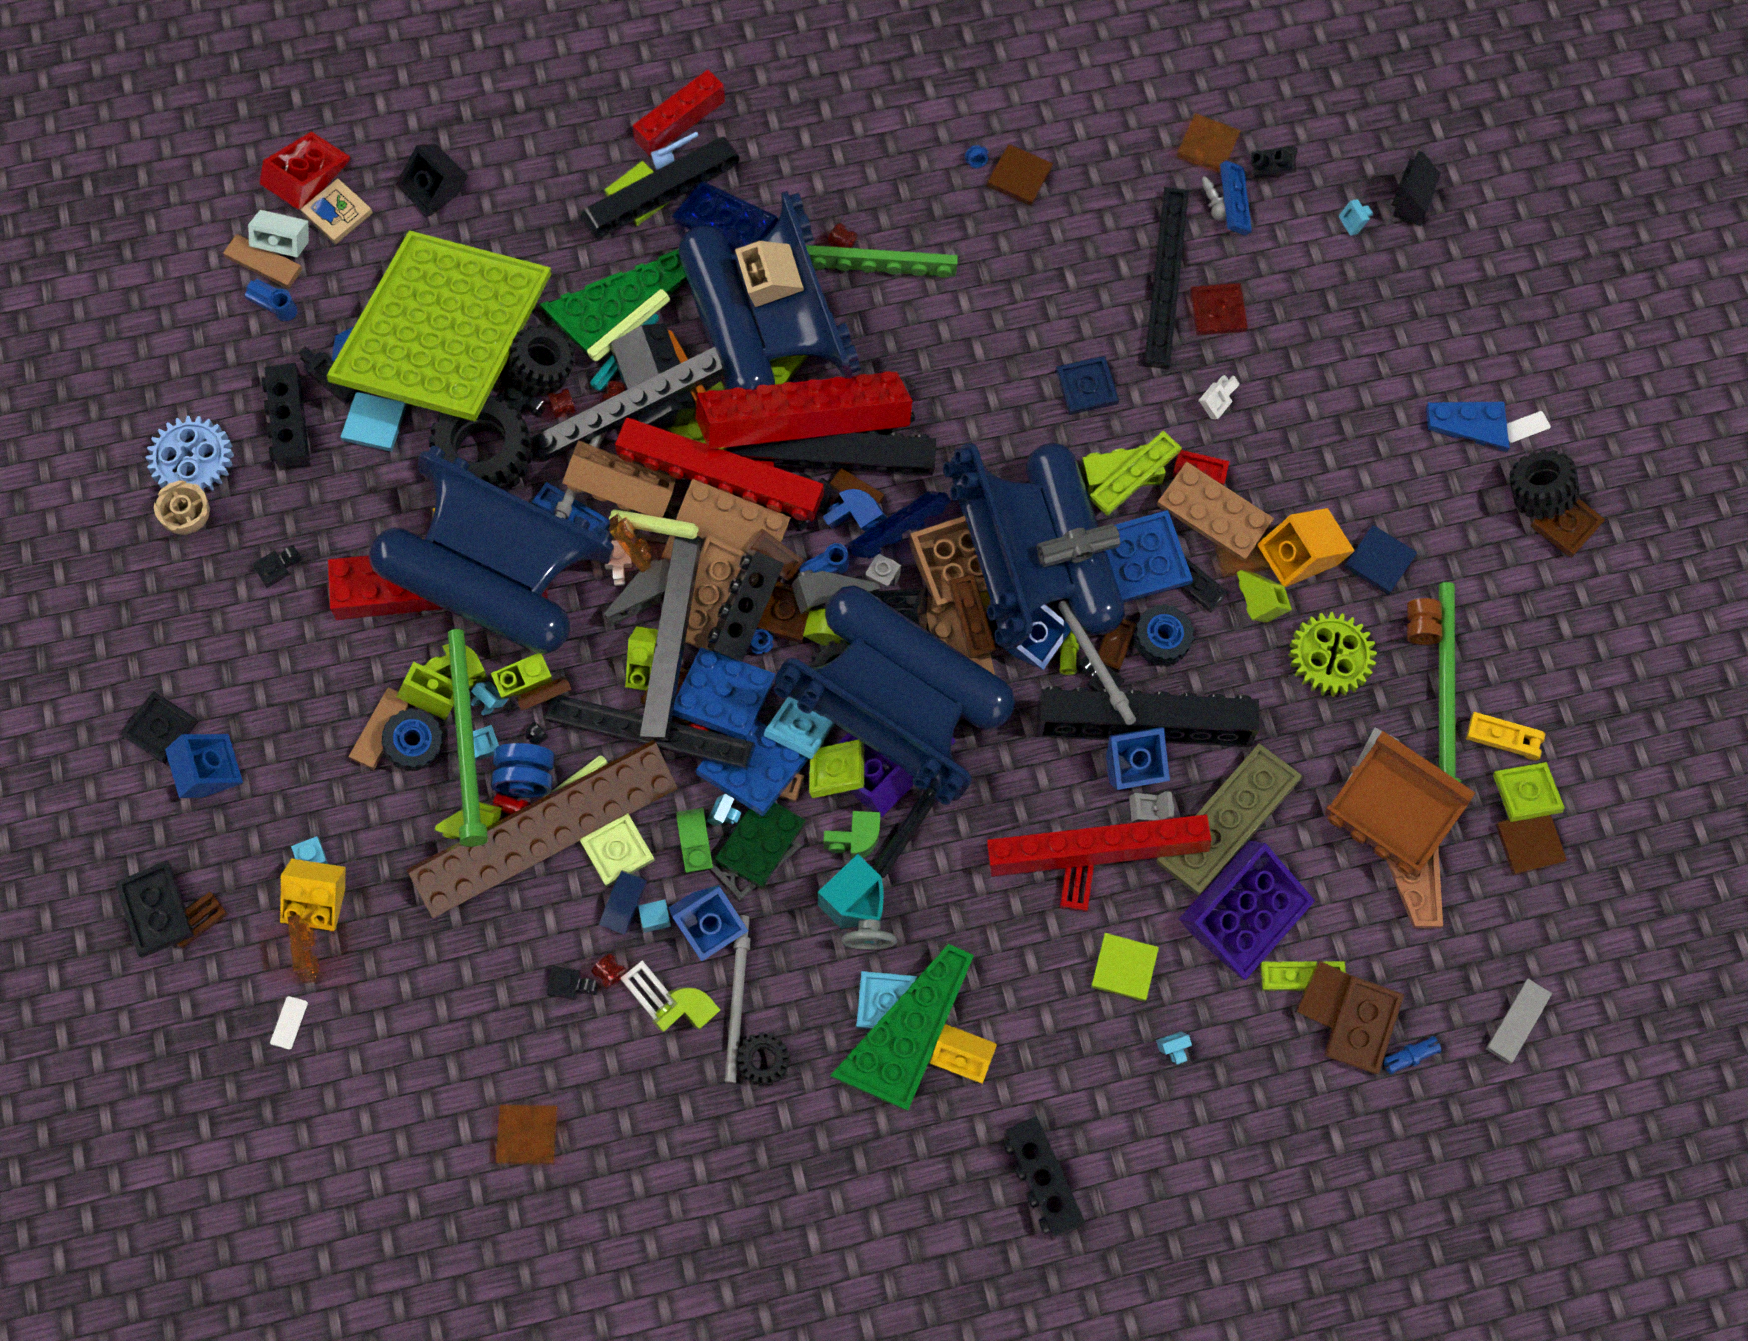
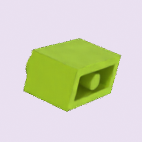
M413 661L396 697L446 721L454 705L452 679Z

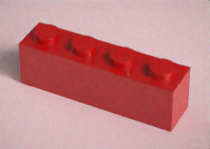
M706 70L632 125L635 142L652 157L651 152L664 148L725 102L724 85L709 70Z

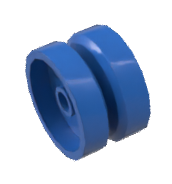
M525 743L503 744L494 749L493 764L497 769L492 773L491 788L493 791L518 798L543 797L552 792V776L548 772L554 767L553 751L539 745Z

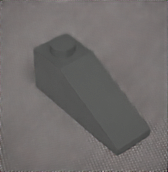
M666 558L653 560L642 568L607 609L605 617L609 627L663 602L670 566Z
M813 570L799 573L797 575L798 578L791 584L800 614L826 608L829 598L845 586L855 585L865 589L872 595L880 589V585L876 582L825 571L813 573Z

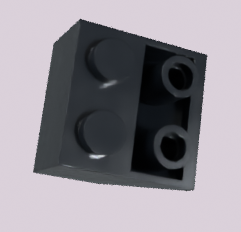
M1418 150L1415 159H1409L1391 205L1396 207L1392 217L1421 226L1441 175L1422 151Z

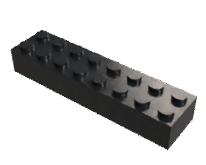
M1050 686L1046 689H1041L1037 704L1036 737L1109 741V736L1163 727L1166 743L1251 747L1259 732V699H1251L1247 695L1224 698V695L1211 694L1208 697L1197 696L1195 693L1170 695L1169 692L1159 691L1154 694H1143L1139 690H1130L1124 694L1129 700L1128 706L1136 718V721L1131 725H1127L1120 712L1114 709L1106 689L1097 692L1081 687L1074 688L1073 690H1062L1060 687Z

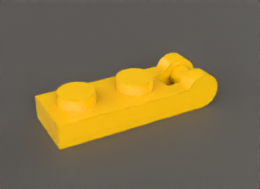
M1473 712L1471 715L1466 740L1523 755L1525 758L1535 761L1540 760L1542 753L1540 745L1544 743L1545 739L1543 731ZM1524 738L1530 741L1529 745L1523 744Z

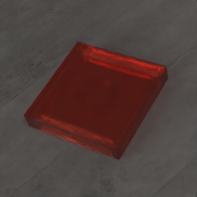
M1241 283L1193 286L1190 288L1197 335L1247 332L1248 325Z

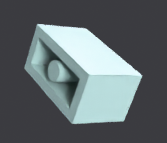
M259 210L248 224L250 247L298 257L309 242L307 220Z

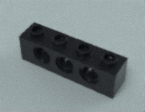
M296 363L264 367L265 377L261 378L263 391L267 393L268 400H264L266 415L270 416V423L266 424L268 437L272 439L273 446L269 447L271 462H276L280 471L311 466L299 369ZM281 392H287L283 396H278ZM289 414L288 418L280 419L283 415ZM292 437L289 442H283L284 439Z
M748 549V552L742 555L739 561L740 571L737 578L734 577L728 588V592H730L728 599L719 608L718 617L720 618L717 625L712 627L708 634V648L741 662L743 661L782 570L783 562L752 549ZM756 572L759 580L755 586H750L749 577ZM746 597L748 606L745 610L740 611L738 603L742 598ZM736 622L738 625L737 632L730 636L728 634V626Z
M1035 1116L1006 1129L1004 1132L1005 1138L1002 1139L1003 1146L1007 1154H1013L1017 1165L1014 1166V1170L1020 1182L1025 1180L1029 1189L1026 1192V1196L1032 1209L1037 1207L1041 1218L1038 1219V1223L1045 1236L1049 1234L1051 1240H1054L1083 1227L1086 1222L1038 1117ZM1025 1146L1034 1147L1037 1151V1157L1035 1159L1025 1158L1022 1154V1148ZM1038 1172L1045 1173L1049 1178V1184L1039 1186L1034 1180V1175ZM1049 1199L1058 1200L1061 1204V1211L1058 1213L1050 1212L1046 1207V1201Z

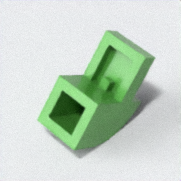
M703 808L676 812L685 872L713 868Z
M853 811L852 832L824 831V849H829L832 853H844L845 850H851L850 861L857 854L862 858L867 857L873 852L879 840L880 812Z

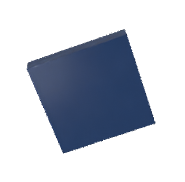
M1105 356L1056 366V374L1069 415L1113 406L1119 403Z
M1372 525L1344 567L1389 595L1418 552L1375 525Z

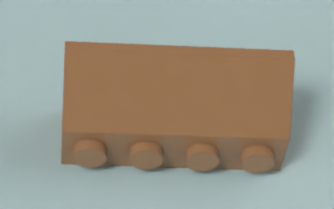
M578 440L562 483L566 484L572 491L590 493L593 498L599 501L606 502L609 500L617 503V506L623 510L631 511L633 509L644 515L663 518L676 478L658 470H650L634 461L626 462L616 454Z

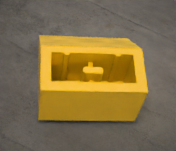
M291 859L281 874L280 923L335 931L345 893L346 867Z

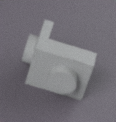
M877 553L866 571V577L886 588L890 584L895 586L900 578L901 565Z
M1169 791L1159 795L1134 793L1129 796L1132 822L1171 819L1174 817V803L1172 801V793Z

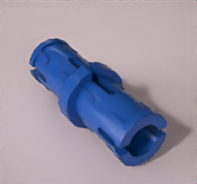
M1431 1036L1415 1045L1408 1044L1404 1047V1050L1384 1057V1067L1389 1065L1386 1071L1391 1075L1407 1066H1417L1421 1060L1441 1053L1440 1044H1434L1438 1040Z

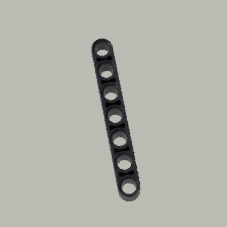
M717 138L588 206L582 211L580 218L594 238L604 237L730 170L739 162L740 156L727 138Z

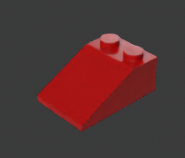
M311 131L263 160L259 184L299 210L327 187L350 161V156Z

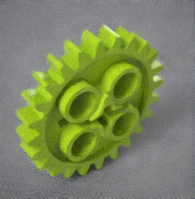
M1330 612L1328 619L1320 613L1317 621L1311 616L1308 620V625L1302 622L1299 627L1300 631H1295L1293 635L1295 640H1292L1289 645L1293 648L1289 653V657L1296 659L1291 662L1290 666L1299 667L1295 676L1303 675L1305 677L1302 682L1303 685L1311 682V691L1320 687L1321 695L1330 690L1332 697H1335L1337 691L1340 690L1342 695L1346 696L1348 688L1355 692L1358 684L1363 686L1367 681L1365 678H1370L1373 673L1370 669L1374 668L1376 662L1371 659L1375 658L1377 652L1370 649L1375 645V641H1367L1371 633L1361 632L1363 624L1355 627L1353 625V617L1346 622L1344 621L1343 613L1338 619H1335L1333 612ZM1335 634H1339V640L1334 652L1335 659L1331 665L1330 675H1327V665L1331 658L1330 650L1335 641ZM1317 636H1325L1328 642L1325 643L1319 641ZM1343 642L1351 643L1354 649L1345 648ZM1311 659L1319 660L1323 666H1315ZM1337 666L1345 667L1349 673H1341Z

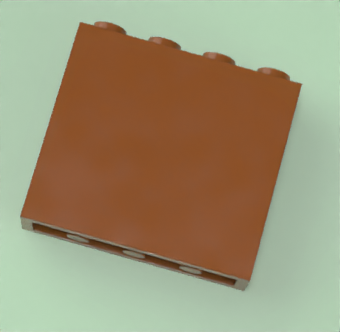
M1382 731L1371 750L1331 805L1327 806L1325 815L1333 826L1337 828L1344 827L1351 832L1350 836L1355 841L1361 844L1367 843L1373 847V852L1384 860L1389 858L1395 862L1397 869L1408 876L1412 874L1417 877L1469 805L1475 792Z

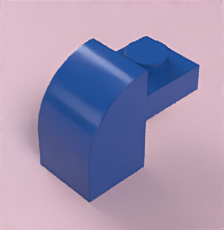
M848 489L840 492L839 494L844 503L840 504L838 502L830 506L826 510L827 514L823 516L828 526L832 529L854 516L861 529L865 532L887 518L877 501L868 493L858 489Z

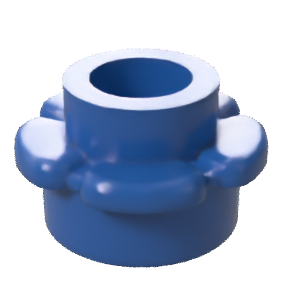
M974 145L965 153V160H967L966 162L972 168L983 167L988 162V150L986 147Z
M756 629L749 645L752 648V652L755 654L769 652L773 647L772 634H769L764 629Z

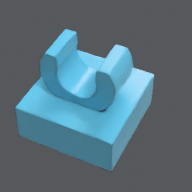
M1356 199L1350 201L1338 217L1349 235L1352 236L1361 231L1370 220L1368 216H1372L1373 212L1369 206L1362 207L1359 200Z
M491 682L477 683L471 691L476 696L472 699V706H479L481 701L485 704V708L481 712L482 715L492 713L494 708L503 707L509 699L508 697L501 698L498 689Z
M726 794L719 796L706 822L714 826H718L724 821L732 825L734 822L737 823L741 812L731 808L734 798Z
M1180 1031L1156 1040L1159 1051L1166 1055L1170 1054L1172 1062L1180 1064L1187 1061L1184 1048L1192 1046L1188 1034Z

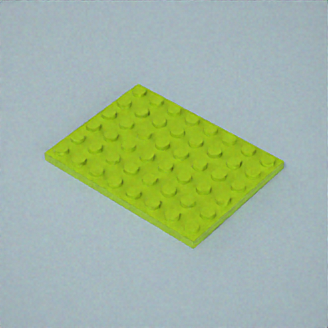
M409 231L327 374L328 382L476 421L509 357L514 337L524 328L551 276V267Z

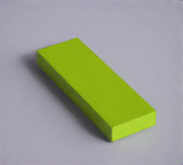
M1322 961L1346 973L1345 961ZM1261 962L1262 991H1304L1317 962Z

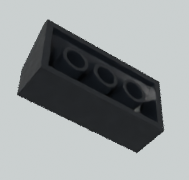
M665 323L641 325L610 344L625 390L680 364ZM689 390L635 418L636 421L657 428L688 425L696 407Z

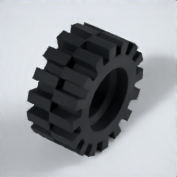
M759 1032V1035L752 1034L748 1040L745 1039L742 1042L743 1045L739 1048L737 1057L742 1076L745 1079L747 1078L749 1083H756L761 1087L765 1084L771 1086L775 1081L779 1082L781 1077L786 1074L789 1065L787 1047L785 1043H782V1039L774 1037L772 1033L764 1034V1032ZM760 1049L771 1051L775 1058L773 1065L765 1070L756 1068L752 1062L754 1053Z

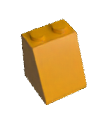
M1328 508L1289 515L1257 544L1284 587L1338 566L1355 551Z

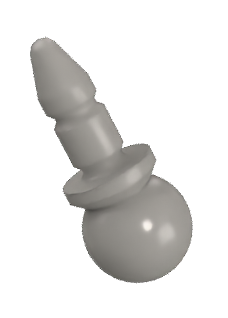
M1203 177V188L1209 200H1211L1208 206L1212 208L1211 214L1213 218L1217 221L1227 220L1224 196L1219 198L1212 182L1207 177Z

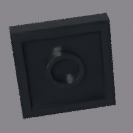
M153 691L120 735L163 764H166L168 758L165 749L180 735L190 734L199 721Z

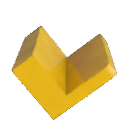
M945 1024L937 1041L930 1064L983 1084L997 1044Z

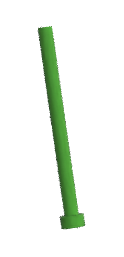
M1443 582L1439 584V601L1442 603V619L1439 621L1442 624V641L1439 642V769L1461 783V780L1456 778L1455 584Z
M453 629L448 632L464 819V825L459 828V839L461 845L475 847L487 843L488 834L487 826L482 824L480 819L465 636L463 630Z

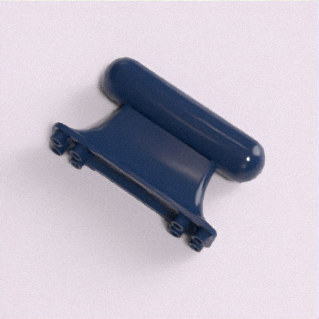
M788 191L781 193L782 206L779 220L771 232L761 241L790 244L804 288L803 291L755 307L748 294L737 254L732 255L728 241L721 231L709 225L697 226L687 231L680 240L679 258L710 349L716 347L719 350L727 371L720 375L724 390L736 387L754 390L759 385H775V376L769 361L788 356L810 355L823 358L835 365L846 379L853 378L852 373L861 371L855 346L852 345L846 322L839 325L835 324L805 243L814 241L799 192L789 195Z
M965 443L960 449H956L951 461L944 463L943 473L945 477L952 478L953 485L950 489V496L953 501H959L962 514L965 515L991 599L990 605L987 608V615L991 621L996 620L998 627L995 631L996 643L1004 645L1006 649L1017 648L1032 633L1033 622L1031 614L1041 606L1061 599H1067L1071 610L1086 634L1103 636L1115 631L1125 616V609L1107 551L1095 553L1091 558L1082 562L1073 563L1069 560L1043 567L1038 558V543L1063 537L1065 533L1076 528L1090 530L1098 527L1076 457L1067 446L1058 443H1047L1037 447L1030 453L1026 462V473L1029 483L1007 481L992 474L984 466L979 450L974 443Z
M431 446L428 452L423 451L418 458V470L433 483L436 493L435 511L429 531L425 539L401 528L393 527L382 531L373 540L369 551V563L373 571L381 578L534 653L548 654L558 650L568 638L570 619L562 607L542 597V594L562 570L577 561L593 560L601 564H608L613 557L614 545L611 542L614 535L606 529H600L598 534L588 530L590 523L584 518L576 517L574 522H571L563 517H557L474 476L473 473L467 471L470 466L468 462L458 457L455 458L453 463L443 459L445 452L437 446Z
M855 585L842 587L829 598L825 609L827 626L836 635L850 643V645L833 661L820 667H810L796 658H787L775 676L776 686L774 687V692L781 698H788L790 695L798 701L797 707L804 713L810 714L814 711L818 715L826 717L905 769L906 773L914 777L912 782L917 788L922 790L927 789V787L937 792L936 799L940 803L949 805L951 801L960 799L972 782L970 773L954 761L951 753L952 736L960 716L974 726L984 730L996 729L1002 726L1011 717L1014 709L1015 697L1013 689L1005 681L865 589Z

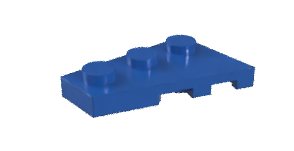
M1504 402L1427 403L1428 430L1454 438H1467L1474 440L1475 444L1482 446L1488 444L1498 447L1500 451L1508 452L1510 447Z

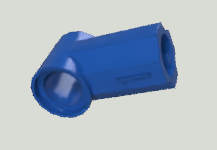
M259 279L251 280L246 287L245 298L274 313L279 320L290 321L296 316L297 307L287 290L276 289Z
M840 543L831 544L826 548L825 552L804 562L799 567L798 572L813 570V573L825 571L839 575L843 574L848 570L850 563L847 548ZM834 556L843 557V560L840 562L831 561Z

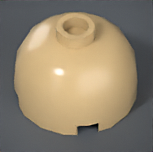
M179 480L169 483L158 493L159 497L156 503L154 502L155 515L168 531L174 534L187 535L198 531L207 522L210 506L206 494L199 485Z

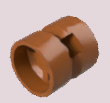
M1420 598L1407 603V620L1410 622L1407 624V640L1410 643L1432 645L1442 641V624L1438 623L1442 619V603L1440 601Z

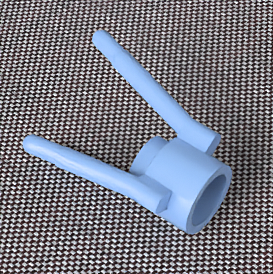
M695 132L665 148L651 152L656 170L674 162L672 151L689 143L698 136V133Z

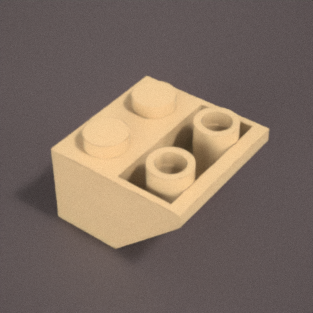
M758 241L735 249L748 294L755 307L804 290L790 244Z

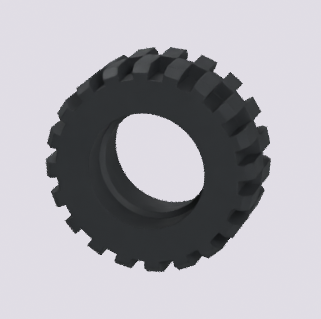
M490 395L476 421L441 412L436 417L438 423L432 424L429 447L437 446L445 452L443 459L453 463L455 458H461L457 452L461 443L468 436L477 432L488 431L496 433L505 439L503 448L496 456L487 461L471 462L465 460L470 465L467 471L507 492L510 485L515 487L521 482L520 475L525 476L529 470L528 464L532 461V443L525 420H523L521 413L517 409L512 408L511 403L506 400H502L500 403L498 397Z

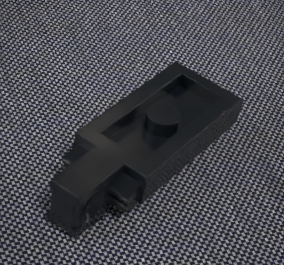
M306 346L298 352L301 357L300 360L306 364L304 369L345 405L355 396L356 392L360 391L328 382L327 374L334 361L325 352H319L316 355Z

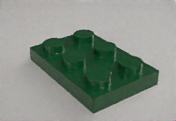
M774 802L764 816L749 808L715 858V862L758 888L763 889L805 826L806 820Z

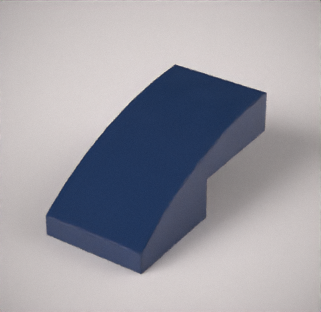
M622 870L608 899L599 925L626 934L635 909L640 904L648 880Z

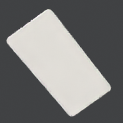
M1539 411L1507 423L1509 442L1512 443L1551 428L1544 413Z
M287 996L270 1044L286 1049L292 1048L308 1004L307 1001Z

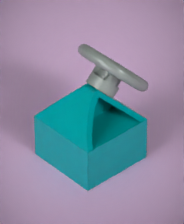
M857 854L818 891V906L841 929L858 927V931L849 932L842 936L841 941L847 947L877 950L892 947L897 943L895 935L880 931L884 900L882 877Z

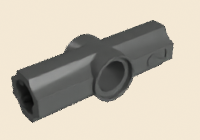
M1113 523L1090 530H1085V528L1073 529L1065 533L1063 537L1038 543L1039 561L1043 567L1069 560L1073 563L1085 561L1095 553L1119 547V532Z

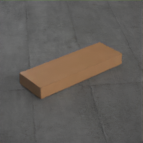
M238 234L235 235L223 252L225 258L287 289L292 286L302 271L301 265L275 252L250 247L249 240Z
M387 688L349 755L351 760L375 770L384 754L381 740L386 722L394 714H398L401 710L406 711L411 706V704L396 697L398 691Z

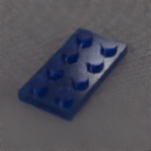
M704 181L697 186L672 215L675 223L689 230L703 225L717 228L727 239L732 251L761 241L778 222L776 215Z
M928 491L846 544L845 547L848 554L863 558L867 557L868 559L881 553L880 548L888 543L892 545L903 538V533L909 529L911 531L918 529L924 524L923 520L927 517H935L946 510L944 506L951 502L949 496L944 492Z

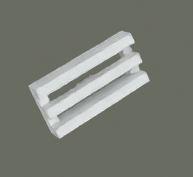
M641 961L623 975L621 981L654 1020L657 1018L655 1010L629 980L632 976L658 1008L664 1004L637 973L640 970L656 986L669 1005L673 1002L667 997L668 991L647 965Z

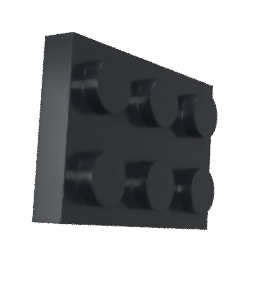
M167 860L115 882L139 957L144 958L194 936L172 866Z

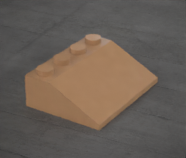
M692 479L676 520L694 523L698 526L697 536H700L703 540L702 546L707 535L747 553V547L761 529H764L782 543L791 517ZM669 536L661 557L662 559L671 560L675 536ZM756 572L749 577L750 586H755L759 580Z
M965 516L910 533V549L937 607L953 602L948 581L974 574L979 592L987 591Z

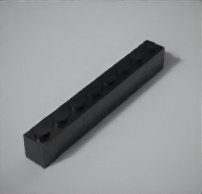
M864 431L863 433H846L727 447V451L752 460L774 462V466L835 470L842 468L850 471L933 476L936 438H930L926 434H917L914 437H909L898 432H893L889 435H879L876 431Z

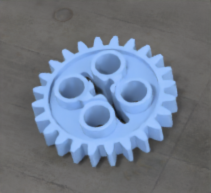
M187 416L185 423L176 418L175 426L167 422L168 430L165 432L158 429L161 437L151 438L155 446L147 447L149 453L152 454L146 456V460L150 464L147 468L150 473H153L151 476L155 482H158L161 489L169 483L180 480L193 485L197 484L203 491L205 487L213 491L212 483L222 484L220 475L228 476L229 473L225 467L233 466L231 460L228 459L234 457L230 449L233 446L230 440H227L226 432L222 431L218 424L213 426L210 419L206 420L203 424L200 416L196 418L195 422H192L190 416ZM195 437L191 442L186 443L187 439ZM214 452L210 457L204 458L207 453ZM170 456H176L173 460L167 461ZM189 471H195L192 475L185 476Z

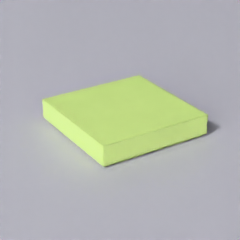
M629 814L580 839L582 846L606 888L616 883L622 870L634 873L655 861Z

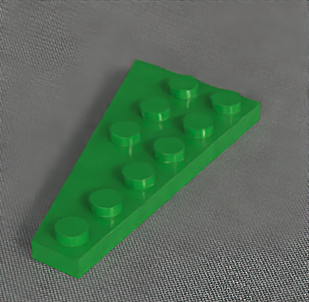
M679 249L659 256L658 260L646 265L644 263L635 266V269L626 273L621 271L588 284L583 290L572 294L570 292L563 294L560 299L550 303L548 301L540 303V309L589 357L587 350L657 291L662 289L669 296L687 281L679 258Z
M948 944L846 1059L834 1070L830 1077L908 1111L974 955Z

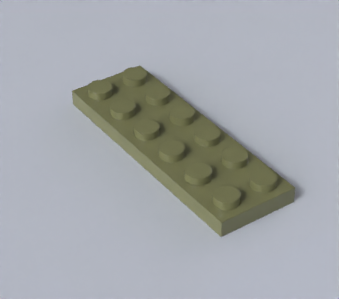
M1259 743L1196 814V816L1206 814L1208 816L1211 835L1210 852L1159 857L1156 864L1197 896H1200L1301 781L1302 775Z

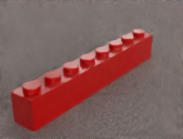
M627 417L615 443L617 455L626 462L635 461L643 464L650 470L657 471L659 469L668 472L670 476L676 479L697 480L755 504L765 505L768 509L778 513L781 511L789 513L800 521L809 520L813 522L824 495L823 483L719 448L708 449L707 444Z
M1206 814L988 839L987 845L992 877L1210 852L1211 835Z

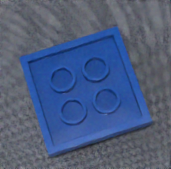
M1168 510L1114 525L1119 532L1120 546L1106 551L1123 603L1192 584L1193 578Z
M701 647L675 699L673 716L731 737L747 740L773 685L775 673Z
M756 720L747 741L754 742L756 745L748 770L703 760L696 769V775L759 815L764 816L809 758L765 737L764 733L767 726Z

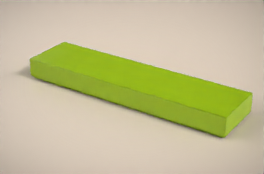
M1163 430L1091 493L1089 499L1108 516L1179 454L1182 447Z

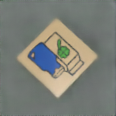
M338 178L300 209L302 214L334 244H337L373 214L372 209Z

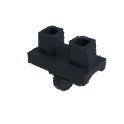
M1292 146L1253 151L1251 153L1253 176L1277 175L1280 177L1288 173H1295V158L1298 148Z

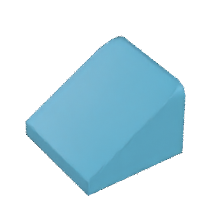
M665 900L638 906L644 933L671 927Z

